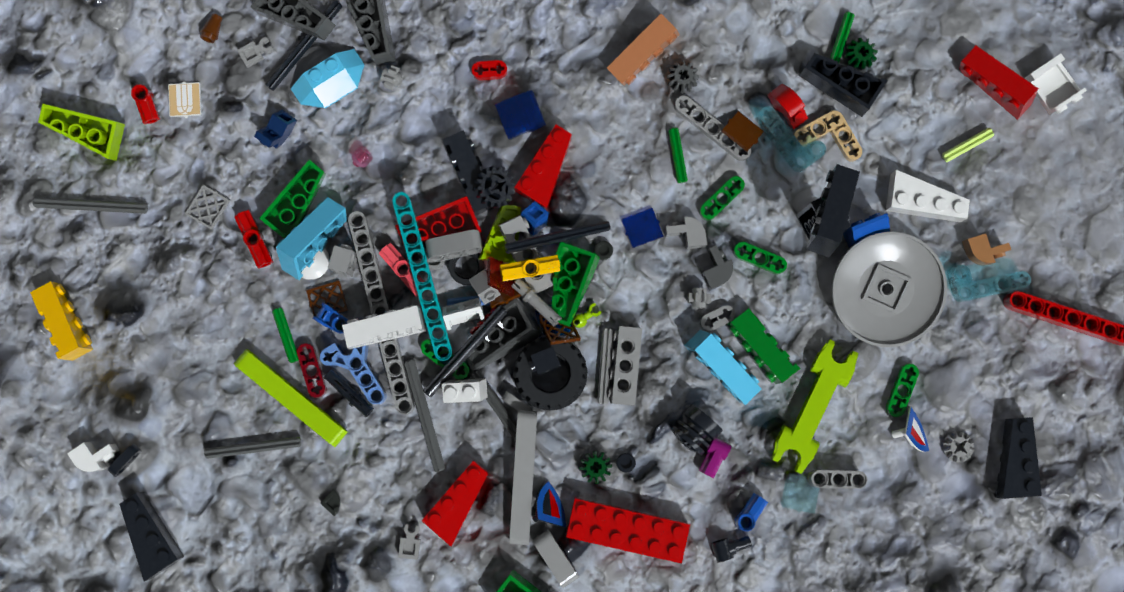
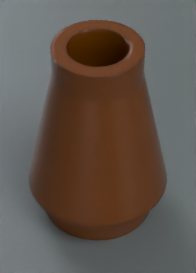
M217 14L211 15L210 19L200 30V38L208 43H214L215 40H218L222 17Z

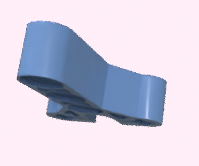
M333 343L320 353V361L324 365H337L350 370L370 403L380 405L385 402L387 398L386 391L367 362L369 345L353 348L352 353L346 356L339 345ZM328 353L332 355L334 354V356L332 357V362L326 360L328 358ZM355 358L361 360V365L357 369L352 366ZM366 374L371 376V382L368 385L362 382V378ZM376 390H379L382 394L379 401H374L372 398V394Z

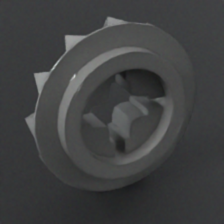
M955 431L948 434L944 439L943 451L951 461L965 462L971 458L972 453L975 451L974 442L970 435ZM954 442H964L962 445L963 451H956L955 449L957 448V446Z

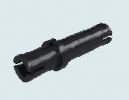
M330 370L324 376V379L350 402L349 405L351 407L354 406L365 418L372 413L374 408L362 398L363 395L356 393L333 370ZM336 381H337L340 385H342V386L347 390V392H346L344 389H342V388L336 383ZM350 395H352L357 401H359L362 404V406L358 404Z

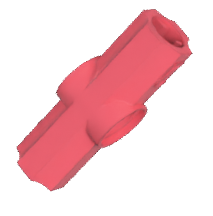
M389 243L378 254L417 297L418 293L410 264L394 245ZM402 265L408 266L406 274L399 273V268ZM418 274V275H417L418 280H419L420 282H425V281L420 277V275Z

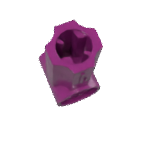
M719 438L711 440L710 447L707 448V454L698 470L712 478L715 477L722 461L727 458L732 445Z

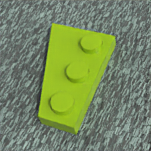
M511 205L500 206L478 258L479 260L501 263L515 262L511 253L507 254L505 252L504 244L506 242L498 225L521 215V207ZM519 232L514 236L515 241L519 239Z

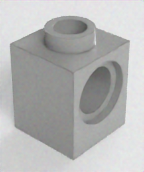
M485 269L469 279L484 305L501 295Z

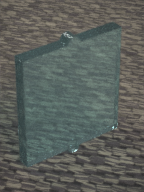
M789 474L783 507L794 509L797 512L804 511L815 514L819 488L812 487L808 483L807 475ZM814 479V482L819 484L821 480Z

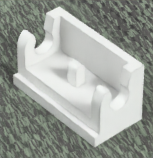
M480 298L442 307L443 319L447 330H451L452 325L479 318L481 322L485 321Z

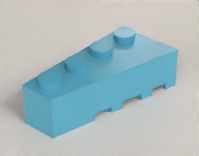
M327 197L317 205L314 211L305 216L304 220L297 227H294L285 239L278 243L276 251L283 271L297 280L303 277L301 272L306 266L310 268L314 263L312 259L315 254L325 249L327 239L329 237L333 238L346 222L347 214L345 207Z
M699 330L684 346L688 350L696 352L698 354L696 358L699 362H702L706 367L709 366V372L719 381L722 380L721 384L740 403L746 405L761 390V387L758 385L759 380L754 375H749L745 371L747 369L741 361H736L733 358L734 353L728 347L724 348L720 344L722 340L715 333L711 334Z

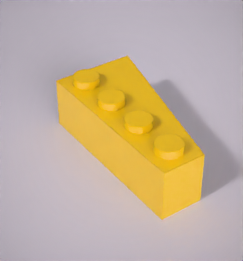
M50 281L30 292L38 313L45 317L43 319L45 329L52 334V337L49 338L50 342L59 350L55 353L58 359L73 361L93 350L90 345L92 341L82 329L83 323L75 316L73 312L75 310L74 306L69 300L67 301L64 295L66 291L61 284Z

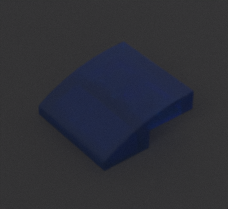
M533 90L495 104L506 135L510 140L546 125Z

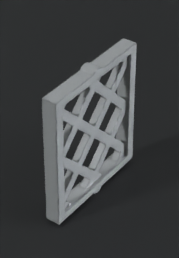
M202 185L185 214L213 230L230 200L220 195L217 191ZM205 190L211 191L213 195L206 196ZM216 197L223 198L224 202L218 203ZM214 198L215 204L208 205L207 199ZM205 200L206 206L199 208L198 201ZM196 203L197 209L192 210L193 206ZM216 207L217 213L211 214L209 208ZM207 209L208 215L202 217L200 210ZM197 211L199 218L193 217L191 213ZM217 216L215 220L212 222L211 217ZM209 218L210 224H205L202 219Z

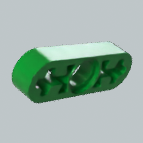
M739 176L730 178L702 205L700 216L704 220L714 219L742 192L745 187L744 180ZM732 181L734 183L739 182L738 187L740 189L735 188L730 194L727 190L732 187ZM720 193L725 194L727 202L719 203L717 195ZM713 204L717 206L712 210V216L704 214L706 211L705 207L709 209Z
M740 242L733 249V254L737 259L770 273L781 274L787 268V262L783 257L749 243ZM742 246H744L746 252L751 253V251L754 250V253L751 255V260L748 259V257L750 256L748 254L744 253L742 256L739 255L740 251H738L737 249H740ZM757 253H762L765 256L764 263L760 264L755 261ZM769 257H772L770 261L773 263L780 261L782 268L775 270V265L769 264L767 267L766 264L769 261Z
M426 339L421 344L422 353L443 368L445 365L441 364L437 358H433L435 354L432 351L426 352L427 348L425 345L432 344L430 339ZM443 346L439 347L442 349V351L438 353L440 356L443 354H449V351L445 349ZM463 362L459 366L460 368L462 366L465 367L464 371L466 373L464 375L460 374L458 376V371L456 370L452 376L457 379H465L470 372L468 365Z
M905 364L899 370L886 404V412L892 417H900L906 410L919 376V370L914 364ZM911 368L913 376H909L907 379L911 383L901 382V379L904 380L907 377L905 370ZM900 385H904L907 388V393L904 396L898 394L897 389ZM894 397L898 399H904L903 402L899 401L897 407L900 408V411H896L895 413H893L894 409L891 408V406L896 405L898 401L897 399H894Z

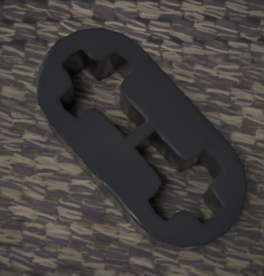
M136 444L130 445L110 465L108 471L114 477L119 476L140 455L142 450Z

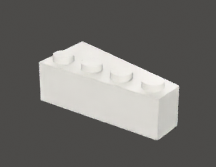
M895 170L890 174L885 211L962 222L968 219L970 200Z
M417 305L407 306L397 311L396 309L389 310L382 315H368L363 320H358V318L347 321V324L342 325L348 349L426 332L422 311Z

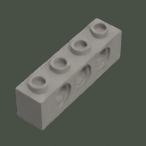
M521 215L498 225L506 243L514 242V236L519 231L523 233V239L534 237V235L530 236L527 230L530 228L526 218H522ZM536 248L529 249L532 253L530 259L544 257L541 252L538 253ZM523 251L511 253L515 262L525 260L522 255ZM533 263L526 265L525 270L527 273H531V269L534 267ZM551 273L538 275L537 277L522 278L527 286L537 291L536 294L553 286V276Z
M619 326L618 330L614 331L613 342H617L616 349L612 350V361H615V367L610 370V380H613V387L609 388L608 399H611V404L635 406L642 328ZM627 341L632 345L631 351L625 352L622 350L621 344ZM621 361L629 362L630 369L628 371L620 369L619 364ZM619 380L627 381L628 388L625 391L618 388Z

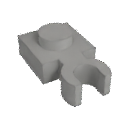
M267 37L262 38L258 45L252 41L237 50L247 68L263 60V53L274 51L272 46L264 47L269 42Z
M406 524L404 532L407 536L406 538H400L398 558L418 560L421 539H415V536L419 533L420 527L416 525L415 532H410L408 529L409 524Z

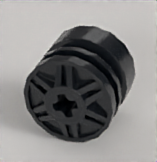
M691 404L683 413L688 420L687 424L677 420L682 429L679 430L677 427L672 426L670 430L686 448L702 456L704 451L699 445L702 444L706 448L710 447L705 440L706 436L715 440L723 430L708 415Z

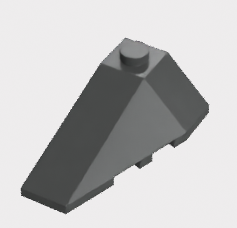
M515 298L503 307L507 314L466 358L472 372L522 348L543 334L535 317L518 298Z

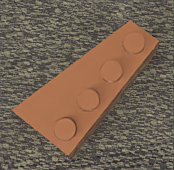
M660 14L607 69L622 85H630L637 78L636 75L640 71L643 72L650 65V62L657 58L680 35L678 30Z

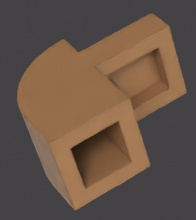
M986 233L962 241L967 257L973 263L982 266L996 263L995 259L1006 256L1005 252L1011 250L1009 243L991 248Z

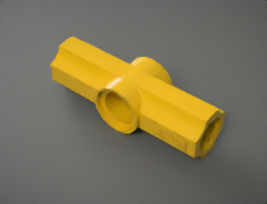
M558 255L499 265L502 281L560 271ZM528 263L534 264V271L532 273H527L525 270Z

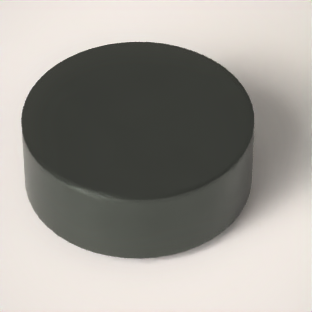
M600 241L595 245L594 253L599 256V260H608L613 254V247L607 241Z

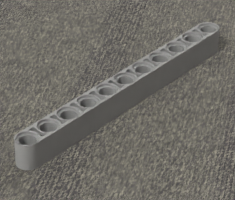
M354 211L349 215L348 223L371 313L377 314L380 308H385L386 311H389L391 309L368 220L362 212ZM362 217V223L357 226L354 225V219ZM367 235V241L364 244H360L358 242L359 237ZM371 253L372 259L369 262H364L363 256ZM375 271L377 273L376 279L369 281L368 274ZM375 290H381V297L379 299H373L372 297ZM396 338L379 342L395 408L402 415L411 414L414 411L415 403L404 366L399 340ZM389 345H394L396 348L393 355H388L386 352ZM395 363L400 365V371L397 374H393L391 371V367ZM399 382L405 384V390L401 393L396 391V384ZM405 400L410 404V408L406 412L400 408L401 403Z

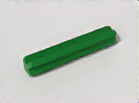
M845 12L830 56V59L838 61V64L855 17L854 13Z
M671 128L668 133L677 182L685 183L688 178L679 129Z
M276 308L272 310V314L288 361L290 363L299 361L297 350L282 308Z

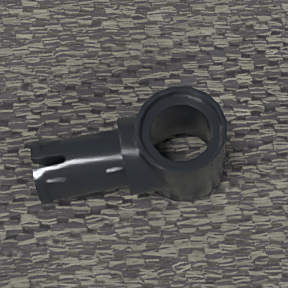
M749 536L733 541L724 538L711 543L717 563L734 558L733 555L736 552L752 547Z

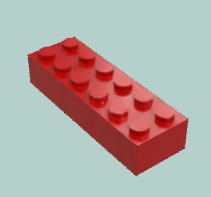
M574 497L566 537L682 564L690 524Z

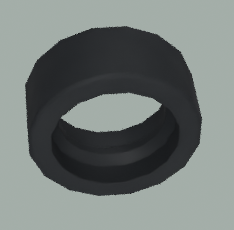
M479 253L468 255L473 257L478 263V270L475 275L485 269L484 261L478 259ZM459 258L450 259L448 270L451 277L459 284L471 285L469 282L470 278L461 277L455 269Z

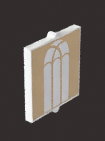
M200 82L168 84L170 117L188 118V116L202 115Z

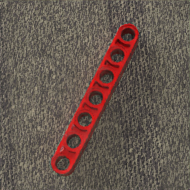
M1019 291L1009 293L1003 298V304L1008 310L1124 346V325ZM1013 296L1018 300L1017 305H1014L1012 302ZM1031 302H1033L1036 306L1035 311H1033L1030 307ZM1050 308L1054 311L1053 317L1049 315ZM1068 314L1072 316V323L1067 319ZM1087 320H1088V321L1090 322V324H1091L1090 329H1088V328L1086 327V321H1087ZM1105 326L1109 329L1108 335L1104 331Z

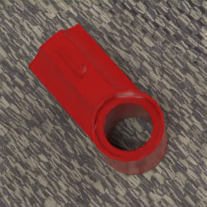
M141 84L134 86L131 90V96L136 102L143 124H152L160 120L152 91ZM142 91H146L145 97L139 99V94Z

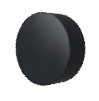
M622 453L618 456L616 465L620 471L627 473L635 468L636 461L631 454Z

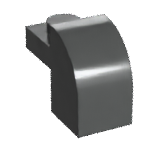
M717 245L707 250L715 267L702 273L709 291L725 284L733 273L732 259L724 262L725 255L721 248L718 249Z

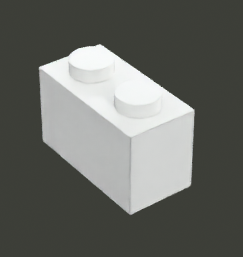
M486 378L449 380L442 383L443 403L478 402L488 398Z

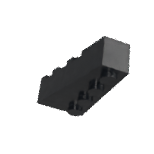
M814 53L799 77L861 117L870 109L888 81L884 78L873 77V74L868 72L863 73L854 70V67L849 65L846 67L838 64V61Z
M839 164L835 166L833 171L829 170L826 177L828 184L821 194L822 202L817 209V218L812 227L806 250L830 257L839 246L860 171Z
M1033 417L1005 419L1002 440L1003 450L1000 455L1001 465L1000 473H998L997 477L998 488L995 492V498L1009 499L1042 496Z
M144 492L135 493L119 504L144 582L154 578L184 558L181 550Z

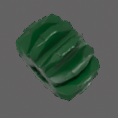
M862 37L858 38L857 41L852 40L850 45L846 47L848 53L845 54V58L850 59L847 63H853L854 69L858 66L861 70H864L865 67L870 68L872 62L877 60L875 55L878 53V50L873 49L875 43L870 45L869 38L863 42Z
M596 450L593 451V458H591L589 453H586L585 455L589 460H580L586 466H580L579 469L587 470L582 474V477H586L589 474L590 476L587 480L589 483L593 477H595V484L599 483L598 477H601L602 481H606L603 474L611 475L609 471H606V468H612V464L605 465L610 458L606 457L602 460L604 452H601L598 458ZM594 462H598V465L601 464V468L596 473L593 472V469H590Z

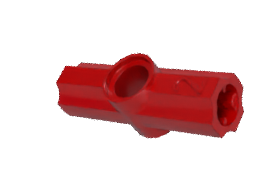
M247 210L238 213L234 218L257 268L260 269L271 265L274 261L251 211ZM253 235H257V236H258L257 242L254 243V244H251V243H250V238H251Z

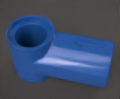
M753 493L740 514L736 516L735 526L742 531H751L768 502ZM743 517L749 519V525L745 528L741 526V519Z

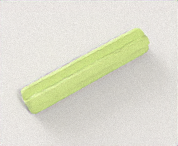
M987 128L942 153V158L945 162H949L992 138L994 132L991 128Z

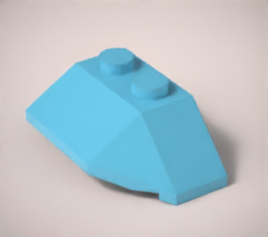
M355 49L335 53L304 72L291 87V90L301 105L326 109L358 89L365 65Z

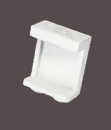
M1059 54L1024 78L1039 88L1036 97L1049 115L1057 112V114L1063 112L1068 108L1066 104L1069 102L1076 103L1083 98L1081 94L1087 91L1086 88L1081 90L1062 65L1061 62L1065 60L1062 54Z

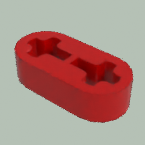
M501 60L479 61L472 66L473 77L477 80L502 79L507 75L508 71L507 65ZM497 66H501V69H504L501 70V74L491 70L497 69ZM478 67H482L483 70H488L483 71L482 75H479L478 72H475L478 70Z

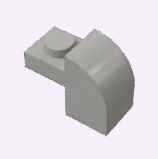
M684 217L683 225H680V222L669 223V226L665 228L666 237L685 236L686 250L705 248L707 246L705 229L695 218Z

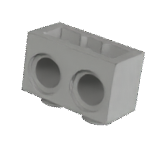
M340 244V247L334 246L328 269L337 274L353 277L358 260L357 254L354 252L355 250L344 244Z

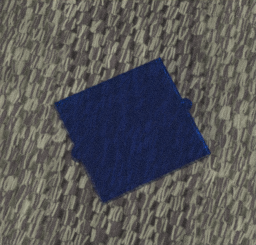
M653 208L621 219L626 230L625 235L628 236L632 248L664 237L659 226L660 221L657 220Z

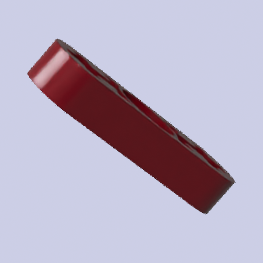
M301 344L297 349V356L308 393L315 398L323 397L326 394L327 387L316 350L310 344ZM305 347L311 350V353L308 355L310 360L314 359V362L304 364V361H308L307 357L302 355ZM310 365H314L317 368V373L314 376L307 374V368ZM320 378V380H316L317 385L322 386V389L319 390L320 394L313 392L315 383H310L309 379Z

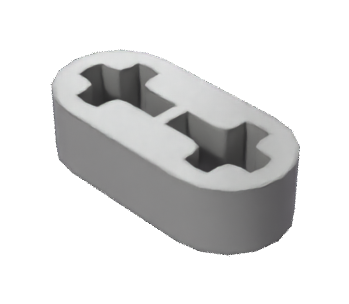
M730 306L720 307L704 315L700 320V326L705 331H713L731 322L735 318V310ZM724 309L726 312H731V315H729L728 320L726 317L722 319H719L718 317L724 313ZM706 318L709 320L716 318L717 321L712 323V328L709 325H704Z
M507 391L501 398L516 410L535 411Z

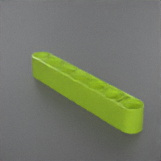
M245 349L233 363L239 370L332 446L336 447L348 433L343 426L250 350Z

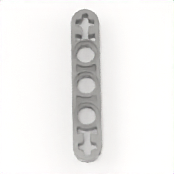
M680 96L675 102L677 113L736 160L745 161L749 158L751 148L748 152L745 151L746 155L740 156L738 154L739 150L736 147L734 150L731 149L735 145L734 141L730 145L723 143L722 138L726 135L721 132L725 127L721 122L689 97ZM679 102H687L686 106L689 109H691V107H694L690 115L687 114L689 111L687 108H680ZM700 112L703 115V120L695 121L693 114ZM709 124H715L718 127V131L710 133L707 127Z

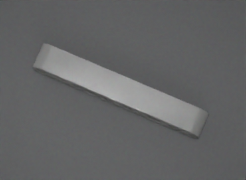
M518 410L509 544L529 545L538 411Z

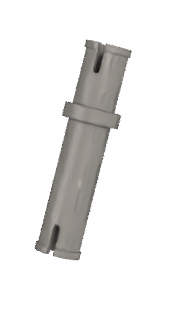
M521 278L515 281L516 284H513L512 288L523 297L525 302H529L547 319L553 327L559 323L558 320L560 321L562 317L536 294L537 291L527 286Z

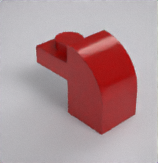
M780 84L768 94L774 109L783 113L789 127L793 130L808 119L804 110L805 104L790 87Z

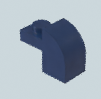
M282 109L273 113L268 125L257 130L254 137L262 145L269 148L273 146L277 149L291 134L297 119Z

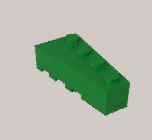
M749 308L728 323L731 334L735 338L739 337L742 341V348L747 353L750 351L754 356L752 360L759 368L762 367L766 373L764 375L770 383H783L801 369L797 364L792 365L789 362L790 356L785 350L777 348L778 343L770 333L765 334L766 328Z

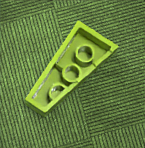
M42 104L38 123L70 138L107 159L117 161L125 124Z

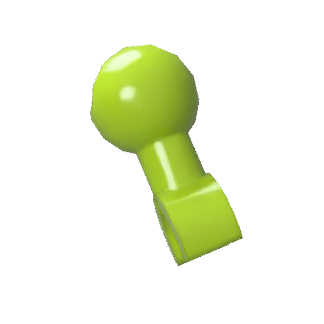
M596 303L591 304L585 313L575 314L573 323L578 321V325H575V327H584L588 319L598 317L602 313L601 311L590 313L592 308L596 306Z

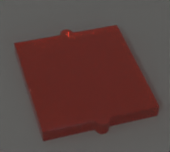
M489 256L487 258V285L497 289L500 293L503 292L513 297L514 288H512L514 280L502 281L499 265L504 264L503 261Z

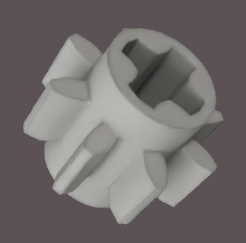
M391 65L390 69L385 68L383 70L381 81L384 82L385 88L393 90L394 86L398 88L401 86L404 75L400 73V68Z
M692 288V293L688 294L687 303H692V308L705 309L706 304L711 303V294H707V289Z

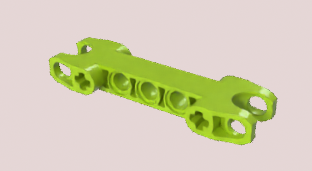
M831 339L826 341L812 362L810 371L817 374L793 427L790 428L783 425L775 440L771 460L778 462L785 451L792 449L798 456L795 472L799 474L803 473L819 448L820 442L813 439V435L837 385L846 388L855 372L858 353L851 351L843 363H837L832 358L835 341Z

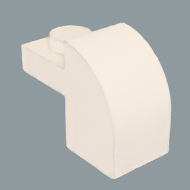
M83 442L67 454L77 468L82 471L93 472L106 469L105 463L115 457V453L119 451V448L116 444H108L97 452L91 442Z

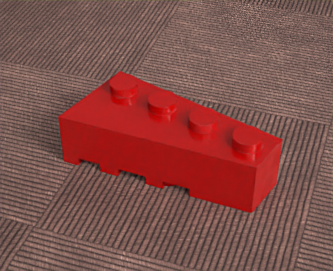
M556 124L514 187L515 192L532 203L536 201L546 211L572 140L570 132Z
M467 196L416 217L422 241L468 230L482 232ZM412 219L402 222L403 225H410L412 223ZM398 224V225H395V226H396V229H397V231H398V233H399V236H400V238H401V240H402V243L404 244L403 239H402V235H401V232H400L399 224ZM414 233L407 236L408 243H414L418 240L417 235Z
M475 460L472 461L422 520L425 525L449 546L454 544L489 474Z

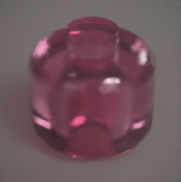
M358 147L351 156L352 163L356 167L365 168L373 160L372 154L364 147Z

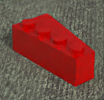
M977 45L961 61L959 70L965 77L972 80L1017 120L1031 106L1039 89Z

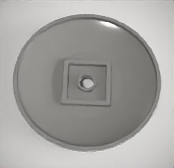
M900 232L872 234L856 242L840 259L832 280L833 306L843 326L856 338L879 347L903 346L922 337L939 319L947 296L945 271L935 252L920 239ZM888 283L891 286V291L888 294H884L882 287Z

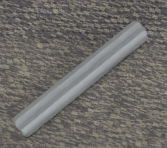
M605 328L602 332L597 398L598 404L605 405L609 402L608 391L610 388L614 330L610 328Z

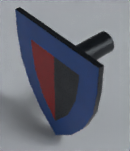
M548 481L541 487L537 495L536 514L532 516L534 522L542 521L566 528L565 513L561 500Z

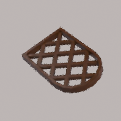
M541 314L539 315L540 324L550 345L580 341L581 338L573 321L570 327L558 323V325L562 326L561 329H558L555 326L546 324L547 319L543 322L542 318L544 317ZM565 328H568V329H570L571 331L568 333V332L563 331V330H564ZM552 329H553V330H555V331H558V333H557V334H553V333H551V331H552ZM561 333H563V334H565V335H567V336H566L565 338H563V337H560L559 335H560Z

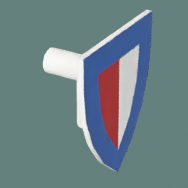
M909 407L906 427L892 431L893 438L905 436L911 446L915 447L918 451L927 452L929 447L923 427L912 407Z

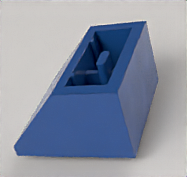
M879 212L869 216V218L864 220L865 222L861 219L852 223L851 227L843 233L848 247L850 248L856 242L869 235L890 232L888 214L881 215Z

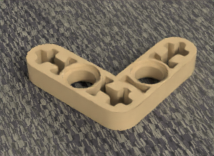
M831 111L801 127L792 136L793 143L798 147H803L831 133L846 160L854 162L862 155L860 144L839 111ZM832 116L833 118H838V121L836 123L832 122L828 126L826 125V123L830 121ZM813 125H821L823 128L822 133H815ZM809 131L810 135L804 139V142L797 139L799 133L802 136ZM839 132H846L848 134V140H840ZM850 141H852V144H850L846 148L844 147V145H847ZM851 149L857 151L855 156L849 155Z

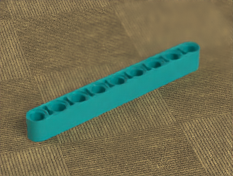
M398 192L393 196L392 202L433 351L438 360L446 361L451 357L452 347L410 197L404 192ZM400 196L407 198V204L403 207L398 206L396 202ZM404 215L412 217V223L408 226L402 223ZM414 233L417 235L418 240L415 244L411 245L407 242V236ZM416 252H420L423 256V260L420 263H414L412 260V256ZM420 271H425L428 274L427 281L420 282L417 275ZM425 290L432 291V300L426 301L423 299L422 294ZM430 309L438 311L437 319L432 320L428 317ZM439 327L443 329L444 335L441 338L434 337V328ZM441 346H445L449 350V354L445 357L438 354V349Z

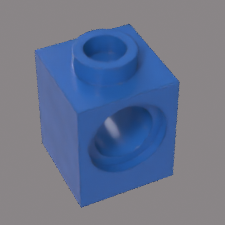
M536 201L522 211L521 217L526 218L530 227L527 230L531 235H536L547 225L549 212Z

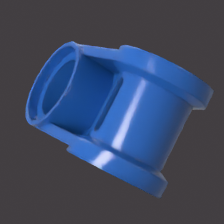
M322 302L321 309L312 319L339 334H344L343 330L336 328V323L339 320H344L347 324L348 319Z

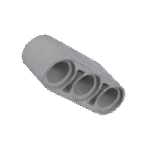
M468 230L431 238L425 242L429 262L450 260L477 254L482 251L480 232L478 230Z
M812 470L807 475L809 485L816 488L861 489L866 486L868 481L865 473L861 471ZM817 473L822 478L819 484L814 482V476ZM836 474H838L841 478V481L838 485H836L833 481V477ZM856 474L860 478L858 485L853 483V477Z
M549 530L532 540L562 588L579 578L576 570Z

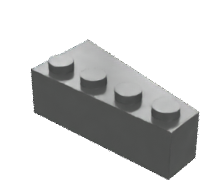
M255 0L251 5V8L263 17L324 41L336 26L304 0Z
M346 0L372 60L378 65L396 61L385 0Z

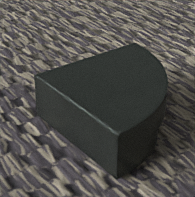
M335 488L320 503L333 516H336L341 504L340 496Z

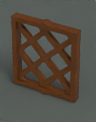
M340 280L306 290L313 316H316L315 306L321 309V306L316 304L319 298L325 300L326 305L328 302L334 305V310L336 307L342 309L337 311V313L348 311ZM334 285L333 288H332V290H329L328 288H326V287H329V286ZM337 286L340 288V295L334 292ZM321 289L319 294L313 292L315 290ZM324 290L330 292L327 299L321 296ZM311 293L317 296L314 302L311 300ZM332 294L338 297L335 303L329 300ZM340 299H343L344 307L337 305Z

